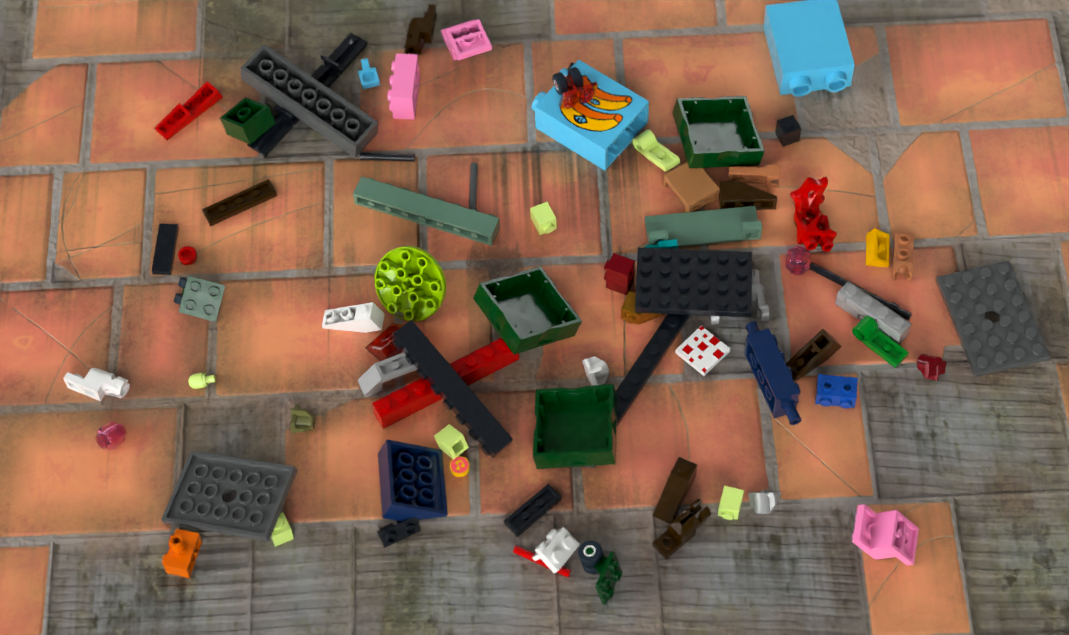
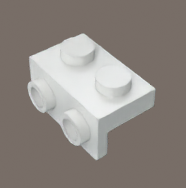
M564 527L557 531L555 529L550 531L546 536L547 540L545 543L542 542L536 547V553L532 557L534 561L541 558L553 573L560 570L580 545Z

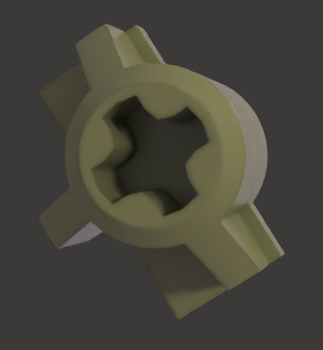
M295 404V407L291 409V432L312 431L315 427V415L306 409H300L299 404Z

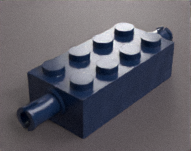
M752 321L745 327L749 333L745 346L746 359L773 418L786 415L790 425H796L802 421L796 409L799 403V385L794 383L792 379V370L785 364V356L783 351H779L777 347L776 336L771 334L769 328L760 331L757 322Z

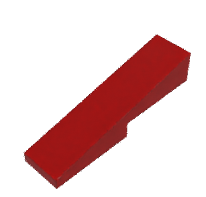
M207 81L183 106L179 103L154 129L163 138L168 140L221 100L223 96Z

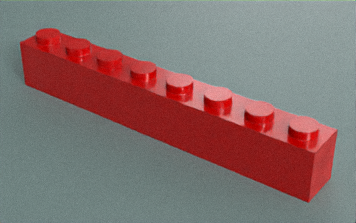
M499 338L450 363V366L468 386L519 360V353L514 355L503 339ZM420 378L373 402V412L384 429L441 400L442 397L435 395L430 388L431 384L427 380L424 381Z

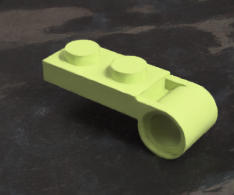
M649 129L632 139L636 150L665 172L681 163L677 155L657 142L655 135Z

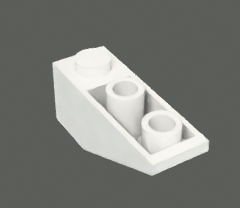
M373 302L325 310L322 327L324 329L363 333L382 330L385 313Z

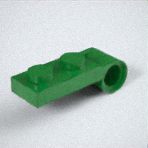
M865 316L852 329L854 336L894 368L908 356L909 352L880 331L876 321L870 316Z

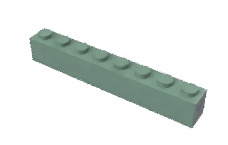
M361 176L353 192L354 203L490 246L493 245L500 229L499 218L492 214L487 215L475 209L464 208L459 204H451L439 198H431L423 193L418 194L406 188L395 187L390 183L376 181L373 178Z

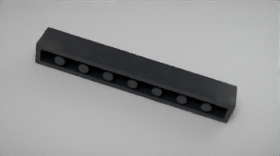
M412 319L393 333L392 343L395 348L404 352L407 362L411 366L415 365L418 369V375L424 381L427 380L431 384L430 388L433 393L442 397L444 406L449 411L453 410L456 414V420L462 426L465 425L469 429V435L473 440L480 442L482 445L481 449L487 456L491 455L494 458L513 441L511 436Z

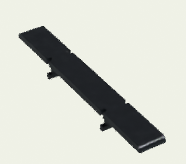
M350 33L329 57L321 55L324 65L321 64L311 77L329 88L339 77L338 73L342 74L366 48L368 42ZM277 105L274 106L278 113V116L275 114L273 117L275 124L259 136L256 141L247 145L265 157L293 128L292 123L296 124L300 120Z

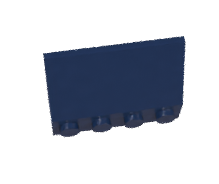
M386 439L378 452L382 518L405 521L414 517L417 520L446 517L448 510L442 450Z

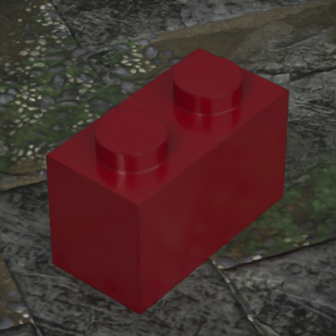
M613 253L611 259H607L604 270H606L604 276L606 288L627 295L634 282L635 260Z

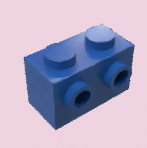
M818 374L815 404L825 407L855 408L858 378Z

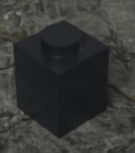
M794 115L777 120L775 134L782 146L785 147L800 141L801 127Z

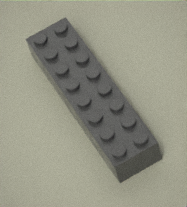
M264 44L241 67V80L355 158L378 133V122Z

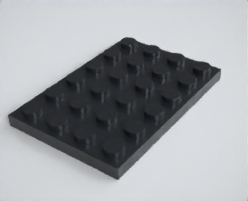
M638 247L635 313L751 317L752 252Z

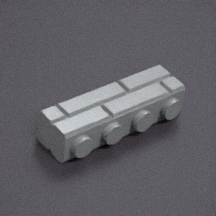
M850 281L837 293L836 305L855 318L860 319V321L865 316H870L876 321L878 329L900 345L908 336L911 328L909 321Z

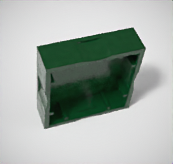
M746 96L677 98L672 114L689 168L759 166L765 150L753 123V115Z
M541 266L521 271L513 276L482 282L479 284L473 297L514 355L573 337L582 322L568 301L560 295L555 284Z
M614 384L592 385L580 388L536 389V427L533 438V459L537 469L616 464L617 394Z

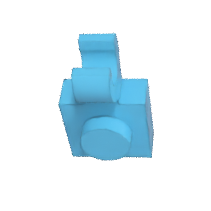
M361 59L362 70L358 71L362 89L380 86L376 67L370 68L368 59Z

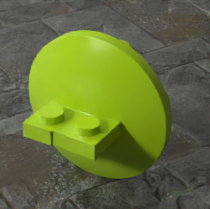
M401 246L385 254L377 265L375 289L379 300L389 313L406 321L412 319L414 322L432 316L441 307L446 294V280L441 266L427 251L414 246ZM398 311L403 313L404 318L396 315L395 313Z

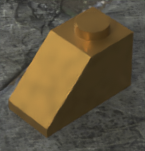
M631 291L628 292L621 308V319L630 324L640 325L664 315L658 313H635L636 293Z

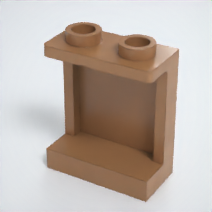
M687 161L683 162L676 169L669 170L664 175L663 185L665 187L670 186L685 205V212L699 211L719 199L720 188L703 168H689Z

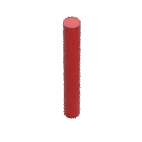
M517 545L515 546L513 553L550 569L541 558L536 561L532 559L535 553ZM562 566L556 573L569 578L571 570Z

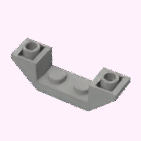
M403 352L373 364L358 379V383L364 396L368 397L383 391L382 383L409 372L418 371L414 364L411 366L405 359L406 355Z

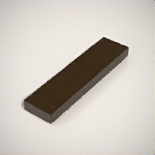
M268 179L202 209V212L209 225L213 226L276 197L277 192Z

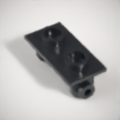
M417 518L396 521V525L390 523L380 527L377 534L381 538L383 547L385 548L420 532Z

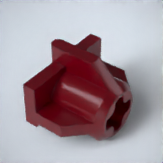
M921 354L918 357L916 365L924 378L938 381L939 375L945 374L946 361L940 357Z

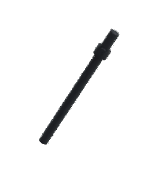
M812 262L808 266L809 270L842 287L848 282V280ZM857 286L908 321L910 320L912 313L900 308V305L893 301L890 303Z

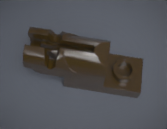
M429 4L428 11L424 12V18L416 17L410 21L404 46L406 54L420 55L425 43L432 44L437 18L436 5Z
M700 499L694 501L688 509L686 508L667 526V531L652 542V546L666 560L694 537L696 529L711 515L708 506L702 509L700 506L702 501ZM700 511L699 517L696 518L695 515Z

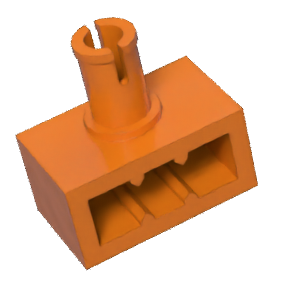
M181 529L175 530L174 535H171L169 539L168 553H165L162 559V565L166 573L190 578L202 545L199 533Z

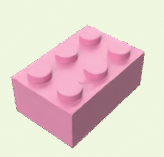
M396 53V59L392 61V71L394 73L390 75V86L392 88L388 90L389 111H392L393 119L415 120L420 82L418 54Z

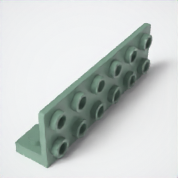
M755 206L645 216L644 219L648 245H658V241L677 239L678 247L761 239L762 223L758 221Z

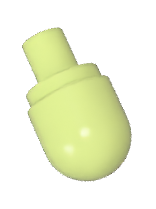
M203 372L195 373L189 377L188 383L193 389L205 388L208 386V383L216 382V376H207Z

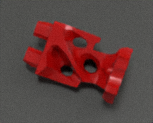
M807 177L798 190L790 193L795 207L794 223L797 228V244H803L806 250H814L817 246H821L824 252H829L834 246L833 240L837 233L830 229L827 215H823L819 209V205L825 200L823 193L828 185L827 177L817 180Z

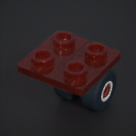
M577 67L568 69L567 76L559 72L552 77L557 93L562 95L559 103L560 109H570L576 103L591 101L598 87L597 82L583 86V78Z

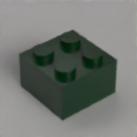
M247 97L220 117L227 135L248 144L256 141L259 136L275 124L269 106Z

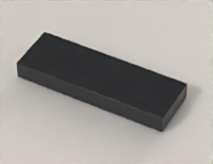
M159 224L152 274L171 275L179 230L178 224Z
M547 484L506 518L504 525L518 537L562 500V497Z

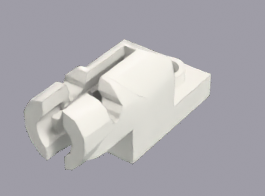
M91 368L85 378L79 374L73 375L68 372L63 378L67 388L99 401L103 399L105 394L122 399L130 388L127 379L120 376L116 378L115 374L108 373L99 368Z

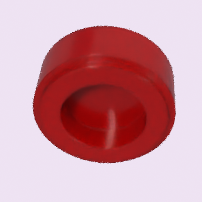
M191 246L182 247L178 252L179 261L183 265H191L197 260V252Z

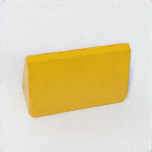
M876 228L866 234L867 266L889 267L890 234Z

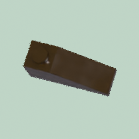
M728 180L720 182V209L755 206L756 210H776L777 196L739 181Z
M821 329L786 363V366H789L792 370L794 382L827 361L842 347L829 332Z
M681 457L677 459L654 510L653 517L669 524L673 521L696 477L697 464Z

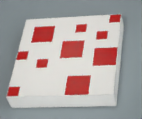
M700 326L675 350L679 357L703 376L730 352V348L703 326Z

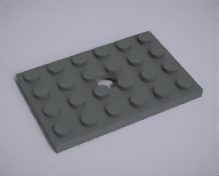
M1010 261L955 272L936 278L937 285L974 377L1049 360L1050 355ZM990 311L996 312L1000 320L993 323L985 318V314Z
M191 451L161 520L164 524L269 541L298 470L295 466ZM232 490L237 492V496L233 501L224 502L223 497L225 494L231 493Z

